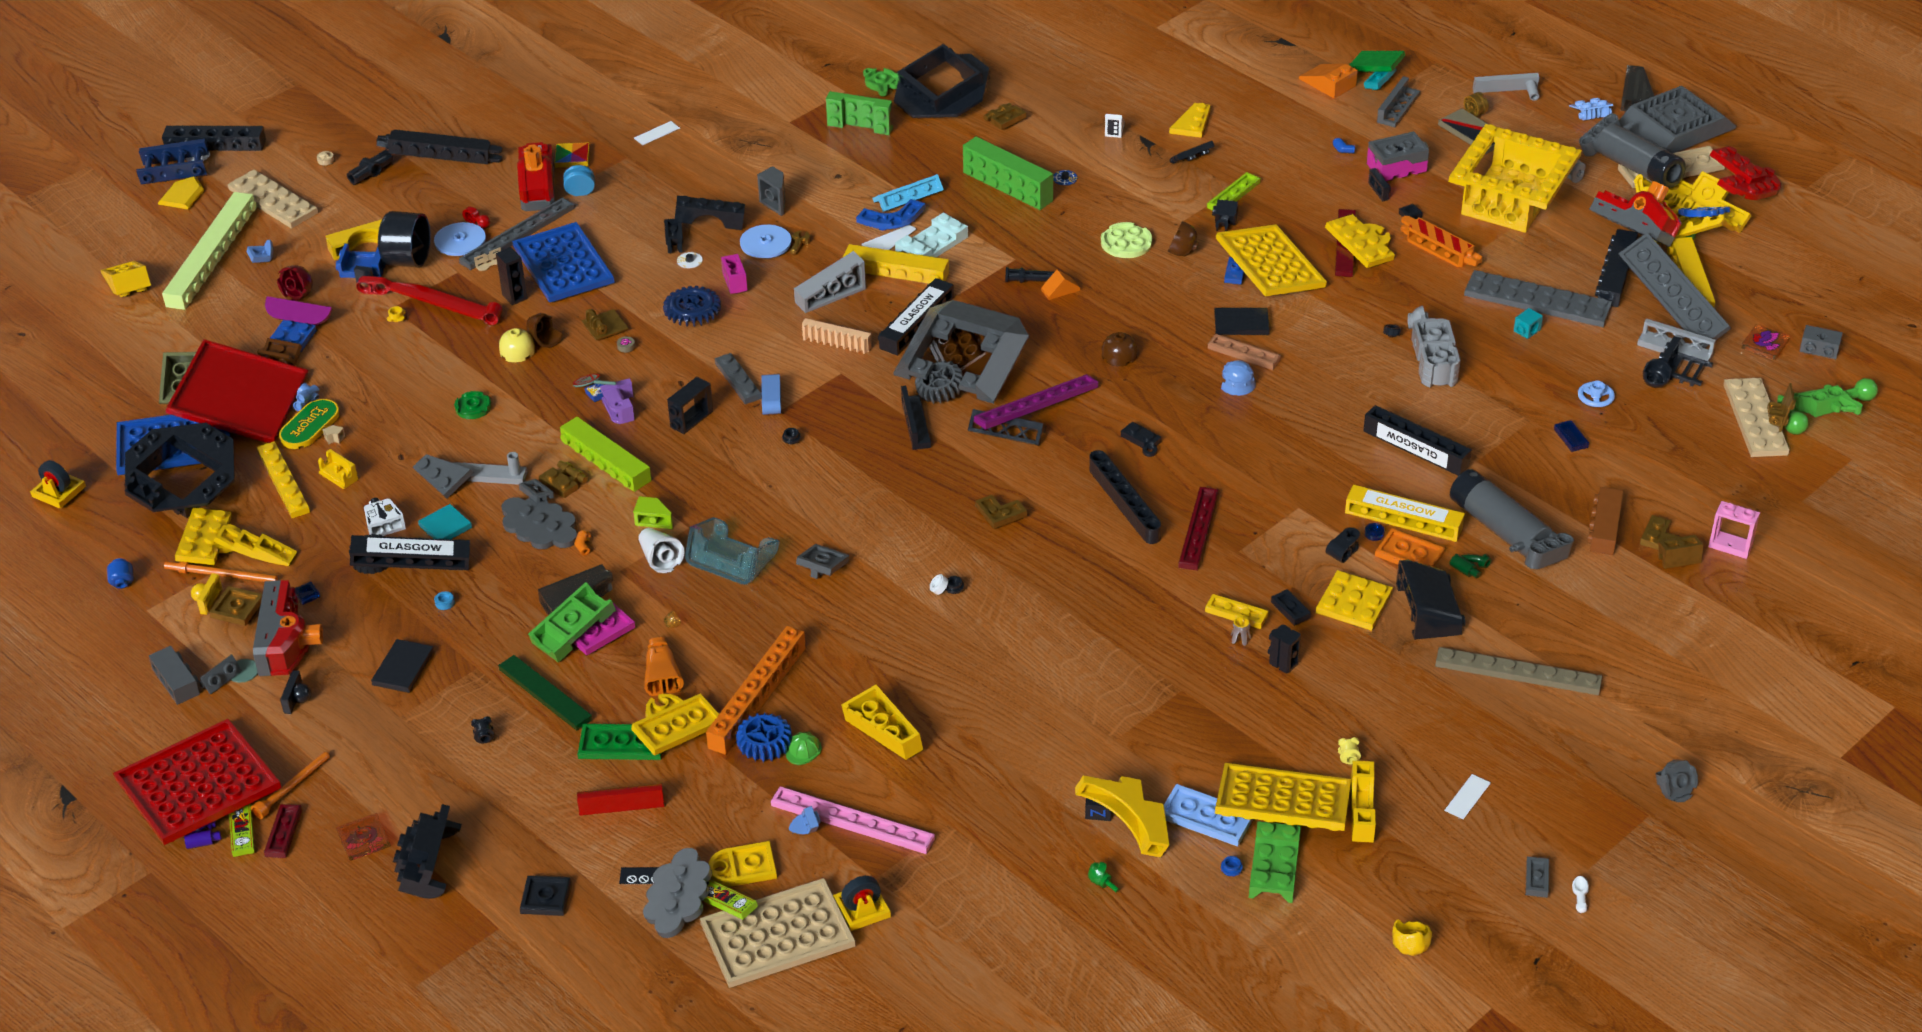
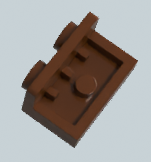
M267 338L263 350L258 349L257 353L260 356L295 366L302 346L297 343Z

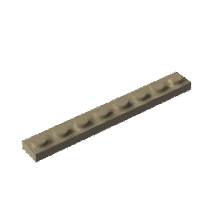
M1442 647L1438 649L1435 667L1593 695H1599L1602 675Z

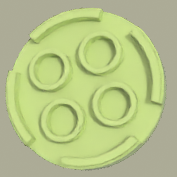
M1131 222L1116 223L1109 226V229L1101 234V246L1112 256L1135 258L1144 255L1151 249L1152 234L1147 228L1135 226Z

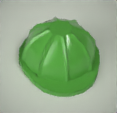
M799 732L792 736L790 746L786 751V758L792 764H807L820 755L822 750L821 742L810 732Z

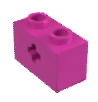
M734 254L721 257L722 273L730 294L747 291L746 273L739 255Z

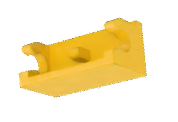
M329 449L326 451V462L321 457L319 458V474L342 489H346L358 480L355 464L333 450Z

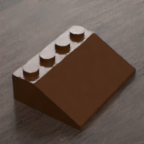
M958 328L953 330L948 340L934 337L929 345L936 361H952L953 364H957L961 369L963 376L966 372L981 375L992 355L991 352L981 350V344L985 338L984 335Z

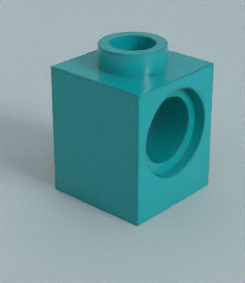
M1530 308L1526 309L1515 317L1514 332L1529 339L1541 330L1543 315Z

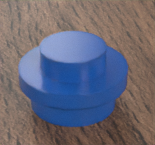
M1228 856L1221 863V871L1227 876H1237L1242 872L1243 865L1240 859L1235 856Z

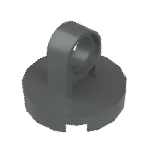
M1672 760L1667 763L1662 771L1655 773L1656 783L1660 785L1662 794L1674 802H1685L1692 797L1690 793L1698 785L1696 768L1686 760Z

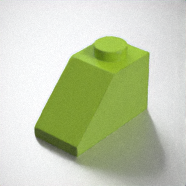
M639 496L633 511L635 526L673 529L672 513L658 498Z

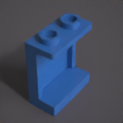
M344 244L343 249L339 253V260L336 261V270L339 271L340 278H355L354 268L356 265L371 267L374 277H382L386 264L380 257L378 247L376 252L350 251L348 244Z

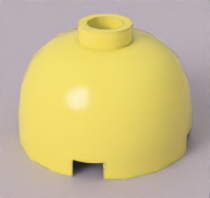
M514 328L506 331L499 341L500 356L505 357V360L515 363L525 361V357L529 355L531 358L535 353L533 337L523 329Z

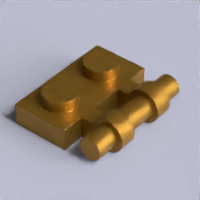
M1011 103L1002 104L998 109H992L984 115L985 121L991 120V123L1001 130L1026 118V112L1016 105L1012 107Z
M562 460L557 464L560 468L559 470L552 467L539 476V482L563 498L578 490V482L584 484L588 480V477L582 471L574 469L573 465Z

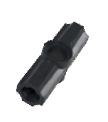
M385 149L372 158L365 157L360 161L359 166L346 174L347 179L351 184L356 185L369 176L376 177L380 174L382 168L394 161L393 156Z

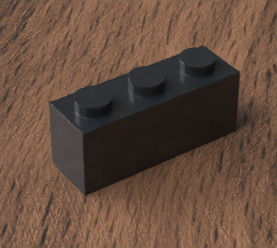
M512 247L496 253L502 295L511 305L527 300L521 257Z

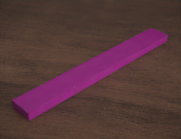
M1086 374L975 415L974 422L986 430L1098 388V381Z

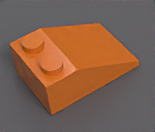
M1320 64L1300 75L1299 79L1335 99L1356 87L1357 70L1347 64Z

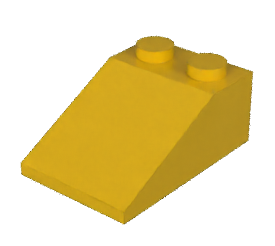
M136 261L101 270L112 292L120 297L130 295V292L134 290L137 292L145 291L148 286H151L146 266Z

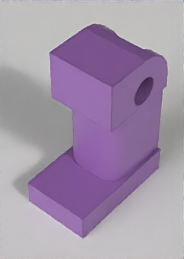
M630 378L618 381L616 385L600 386L604 396L601 399L611 420L616 424L634 421L633 406L629 400L630 397H633Z

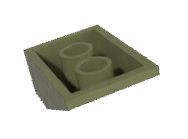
M163 352L159 404H168L196 352Z

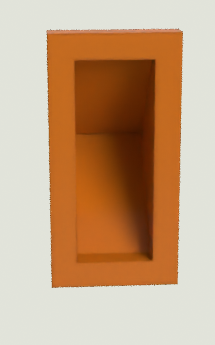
M1057 269L1041 287V291L1048 300L1080 291V287L1073 278Z

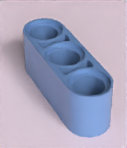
M780 374L762 375L763 415L781 414Z

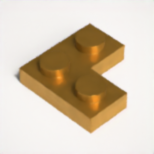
M989 495L975 501V507L993 529L1027 517V510L1019 500L1001 506L993 495Z
M1652 515L1642 535L1640 545L1658 550L1659 540L1678 538L1679 536L1667 533L1671 520Z

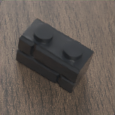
M1283 624L1271 631L1269 635L1271 645L1268 649V654L1270 655L1269 664L1275 668L1279 667V670L1287 674L1299 663L1301 634Z

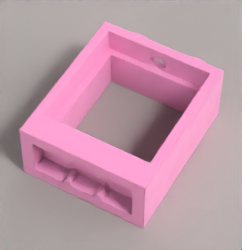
M1721 501L1716 511L1709 547L1747 559L1753 546L1760 512ZM1723 517L1750 525L1748 538L1744 539L1720 531Z

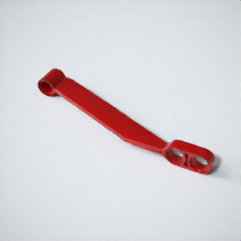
M362 276L356 284L357 290L364 294L385 295L388 291H393L475 319L484 320L488 325L497 324L502 313V306L497 302H490L487 306H483L422 285L391 282L383 277ZM361 282L367 283L369 287L362 286ZM378 284H383L386 288H380Z

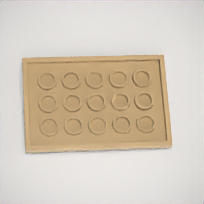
M824 878L757 899L758 907L744 920L725 911L700 918V924L729 988L855 947V940Z

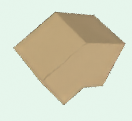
M332 425L323 429L324 438L329 444L333 442L340 443L345 437L343 427Z

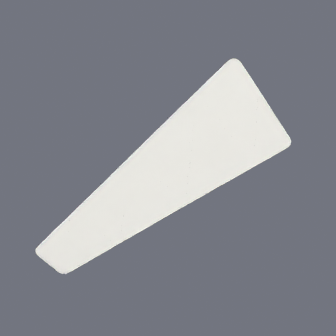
M907 225L862 243V246L889 250L895 246V242L911 234L916 228Z

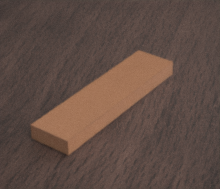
M1215 334L1208 343V349L1270 370H1273L1281 360V355L1218 334Z

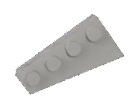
M852 251L795 287V303L807 313L865 290L864 261Z

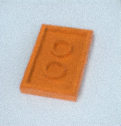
M1391 528L1376 549L1375 556L1398 564L1399 560L1408 559L1435 567L1445 553V548Z

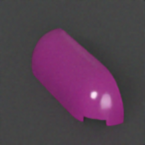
M269 296L265 300L267 313L279 320L320 325L326 322L332 313V308Z

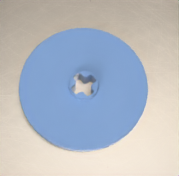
M460 222L440 229L434 237V244L436 249L443 254L462 256L483 245L486 236L480 226L473 223Z
M776 225L752 227L745 231L740 238V247L743 252L755 258H773L785 253L791 246V235L789 232Z

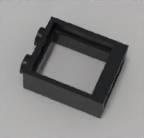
M695 377L667 399L670 427L685 434L713 412L711 383ZM694 399V405L684 412L683 407Z

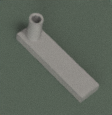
M1526 73L1474 77L1472 90L1473 93L1527 90L1530 100L1535 101L1539 98L1537 90L1539 74Z
M516 452L507 454L508 466L453 462L470 468L474 472L466 480L471 482L519 485L525 481L527 475V467L520 466L518 453Z

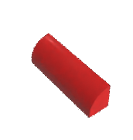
M662 783L577 792L579 815L664 807Z

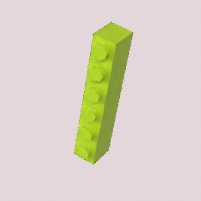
M575 417L560 427V438L565 445L573 448L575 452L583 455L588 461L593 462L599 469L610 474L612 478L617 479L625 487L635 492L651 482L650 467L579 417Z

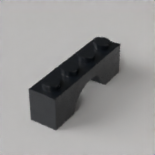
M677 195L674 222L692 224L699 216L711 215L720 219L725 228L742 230L745 204Z

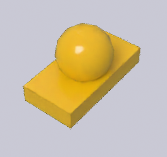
M212 573L206 584L199 583L191 589V597L194 601H197L200 614L207 615L222 590L218 574Z

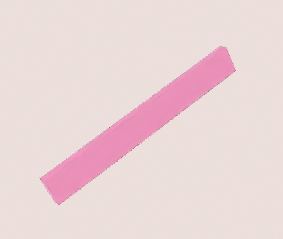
M779 787L771 800V806L799 815L804 808L812 806L813 811H817L821 822L924 854L928 853L935 840V834L784 787Z

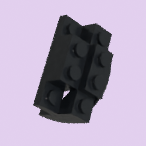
M442 804L439 812L435 811L433 816L420 812L418 820H413L411 827H407L405 834H400L397 846L401 848L396 850L393 862L396 863L394 872L398 873L396 881L400 882L398 891L427 899L437 898L444 893L447 884L431 879L441 840L451 837L461 830L462 824L447 820L450 806Z

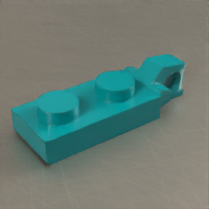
M1396 68L1392 72H1374L1364 82V87L1372 90L1380 89L1396 72Z

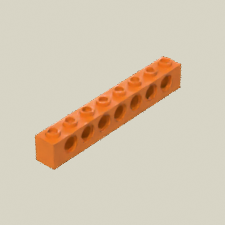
M789 626L785 627L707 729L708 749L724 755L729 752L737 741L738 725H742V721L748 720L749 716H756V713L759 712L806 649L804 631Z

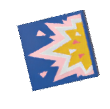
M593 384L585 388V393L593 402L599 401L601 397H604L600 390V386L604 384Z

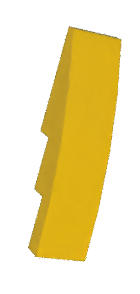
M224 524L213 541L251 558L289 566L297 553L296 550L263 533L260 537L244 529L239 533Z

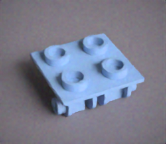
M1592 98L1590 102L1575 101V104L1569 105V107L1581 110L1578 116L1582 120L1605 117L1612 113L1609 106H1613L1612 103H1608L1607 100H1600V98Z

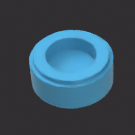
M447 591L438 593L434 598L435 606L440 610H448L455 604L454 595Z

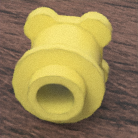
M1356 737L1352 739H1339L1338 744L1340 747L1338 748V753L1340 754L1341 761L1345 764L1359 761L1361 758V753L1357 747L1359 739Z

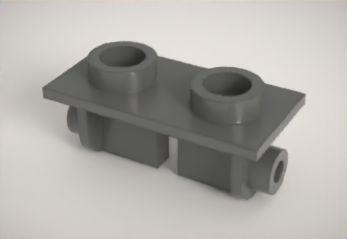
M231 654L200 677V686L202 688L206 687L209 694H212L242 671L234 656Z

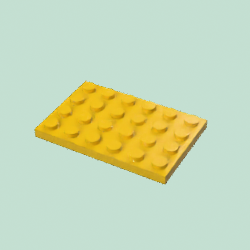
M1277 224L1218 232L1216 234L1217 241L1264 296L1326 287L1327 281Z
M1225 763L1215 814L1225 817H1242L1247 820L1258 819L1266 822H1280L1288 825H1303L1309 828L1318 827L1332 831H1344L1351 779Z

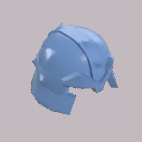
M1235 360L1224 365L1222 377L1226 381L1222 382L1221 387L1224 392L1240 396L1251 393L1255 389L1254 373L1247 362Z

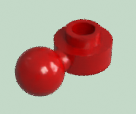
M468 206L462 212L466 222L473 224L477 222L481 228H487L491 223L487 215H479V211L474 207Z

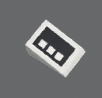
M1105 115V136L1121 138L1125 124L1122 115Z

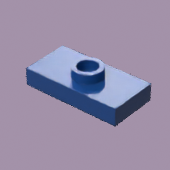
M1229 257L1224 283L1242 285L1244 271L1232 257Z

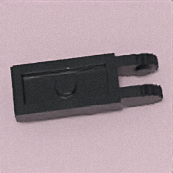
M664 219L668 253H672V245L678 244L677 249L679 253L683 252L682 223L674 222V219Z

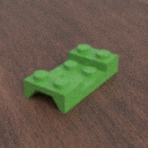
M830 91L826 97L827 126L843 128L846 124L872 128L874 133L890 135L893 129V125H890L892 101Z
M585 582L528 635L532 644L557 662H560L573 650L571 644L597 620L601 623L604 622L616 609L612 600L605 601Z
M1257 822L1249 898H1254L1261 892L1281 894L1288 903L1293 902L1301 826Z

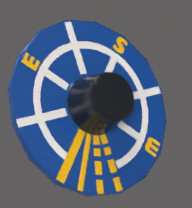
M1061 170L1053 175V181L1059 185H1071L1078 179L1077 175L1069 170Z

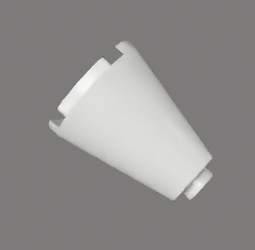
M646 528L639 534L640 545L649 566L659 573H667L673 571L677 564L680 565L684 557V547L677 538L652 528Z

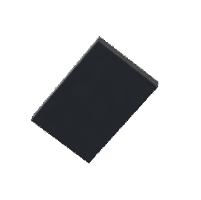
M1214 308L1215 334L1269 335L1268 308Z
M396 639L371 680L372 685L410 693L434 652L433 646Z

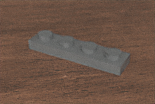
M731 353L715 358L716 366L744 404L761 399L760 391Z

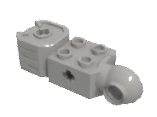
M1419 306L1412 313H1408V328L1412 329L1411 340L1417 361H1420L1418 372L1421 383L1429 388L1432 385L1446 384L1453 387L1458 382L1461 360L1455 347L1456 342L1450 322L1446 319L1428 318V313L1424 312L1423 306Z

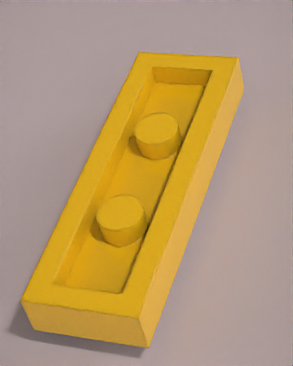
M1212 594L1205 606V612L1232 621L1240 616L1246 617L1249 620L1250 626L1258 629L1263 627L1268 618L1267 610Z

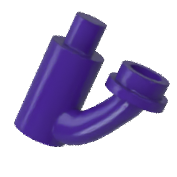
M216 820L185 835L186 849L213 845V841L221 840L220 831L212 833L210 830L212 827H216ZM206 827L209 828V830L202 831Z

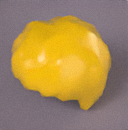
M1397 919L1392 930L1393 945L1404 955L1416 956L1427 951L1431 944V929L1428 925L1419 921L1403 923Z

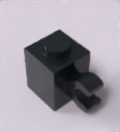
M1217 200V205L1213 206L1212 216H1215L1216 231L1222 225L1225 226V231L1229 229L1228 224L1236 225L1238 202Z

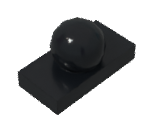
M293 670L280 698L284 714H291L296 702L304 703L311 697V689L307 684L302 683L300 671Z

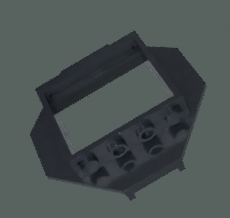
M942 44L897 71L899 81L894 103L912 118L958 117L984 100L987 81L990 79V69L972 54H956L952 48ZM947 62L960 72L964 80L941 95H935L916 80L942 63Z
M207 423L152 429L125 452V494L152 512L173 510L177 515L181 514L188 518L193 508L209 505L235 482L234 440ZM178 449L215 471L183 500L164 489L161 483L148 476Z

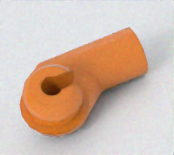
M585 530L578 532L574 543L583 556L590 552L585 542L589 541L591 534Z

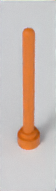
M323 752L265 801L261 800L254 803L250 807L253 815L258 819H263L267 816L270 807L327 761L330 758V754Z

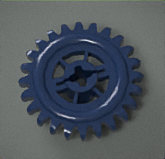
M688 286V288L682 287L681 290L676 289L663 302L665 316H668V320L673 319L674 324L678 320L680 326L685 321L688 327V323L692 321L695 327L697 320L702 325V319L709 323V316L714 320V314L718 316V311H721L720 297L716 295V292L711 291L709 288L705 289V287Z

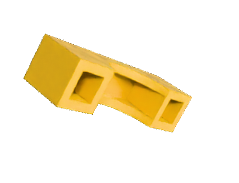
M382 219L326 235L328 250L333 259H339V253L343 249L344 244H348L349 250L352 251L356 246L363 243H378V232Z
M1352 761L1351 822L1353 842L1374 843L1376 821L1375 809L1373 808L1374 762Z

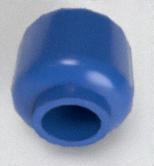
M122 558L114 559L107 566L108 583L119 589L131 584L134 579L132 564Z

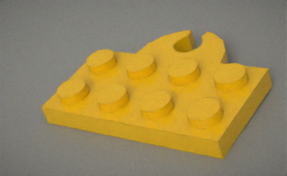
M1353 214L1326 222L1325 228L1366 268L1394 260L1395 254L1387 247L1391 239L1390 233L1387 232L1385 235H1381L1385 229L1382 226L1370 223L1363 224Z
M193 508L176 551L175 561L215 565L219 553L233 552V550L213 542L223 524L241 533L240 528L229 524L231 512Z
M701 693L684 701L672 694H658L659 703L664 705L658 706L655 704V699L650 698L646 704V718L632 723L631 730L655 756L706 733L719 713Z

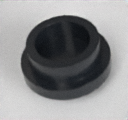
M787 428L782 435V440L790 445L798 443L801 439V434L796 428Z
M951 576L948 578V585L945 589L948 593L958 594L963 591L964 583L960 577Z

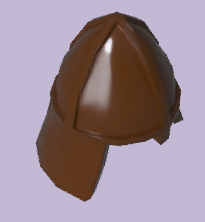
M538 313L528 318L526 324L527 332L542 347L551 348L556 346L561 341L563 333L553 329L551 316L545 313Z

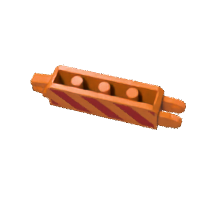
M1410 216L1402 217L1401 222L1403 225L1400 230L1407 235V241L1456 267H1463L1466 264L1476 267L1482 263V256L1474 251L1475 245L1420 217L1417 219Z

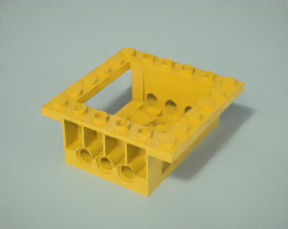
M1485 124L1450 174L1448 182L1464 186L1462 215L1526 233L1541 208L1545 210L1548 208L1579 160L1582 150ZM1495 142L1491 167L1485 175L1473 173L1491 144Z

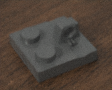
M814 544L797 557L796 564L811 569V577L818 579L823 574L831 576L835 571L849 562V555Z

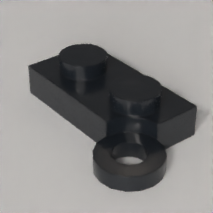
M1131 422L1121 430V437L1143 448L1142 453L1145 456L1153 457L1157 454L1156 446L1161 443V436L1134 422Z

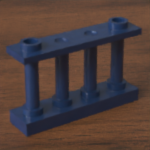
M205 139L139 148L142 163L145 165V168L136 170L141 184L207 175L203 159L201 160V156L209 155ZM194 157V161L185 162V159ZM178 160V163L168 164L170 161ZM161 163V166L152 167V164Z

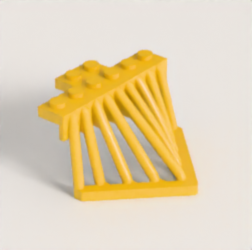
M1703 171L1693 185L1681 180L1678 185L1669 188L1664 198L1667 199L1664 201L1668 206L1677 205L1672 209L1675 214H1678L1679 208H1691V210H1694V208L1730 207V212L1713 217L1691 218L1680 216L1679 220L1682 224L1675 238L1686 237L1720 226L1740 233L1751 218V214L1724 201L1729 192L1717 185L1720 179ZM1641 174L1637 175L1634 179L1636 192L1648 191L1651 185L1650 181Z

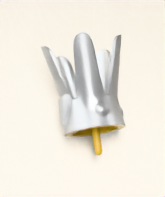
M1240 616L1234 619V628L1231 635L1233 634L1232 644L1236 642L1238 634L1241 633L1242 644L1245 646L1247 644V632L1251 639L1249 632L1250 623L1246 617Z

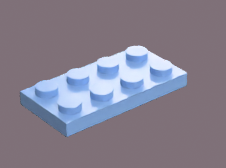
M1178 784L1175 785L1164 804L1166 821L1235 846L1240 844L1253 819L1247 820L1242 817H1225L1215 814L1217 798Z

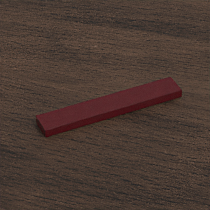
M1338 210V218L1352 214L1356 215V210ZM1337 240L1335 276L1353 277L1354 255Z
M1199 488L1178 568L1198 571L1219 489Z

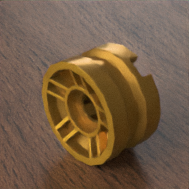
M1481 92L1469 95L1464 99V108L1476 117L1488 111L1487 98H1484V94Z

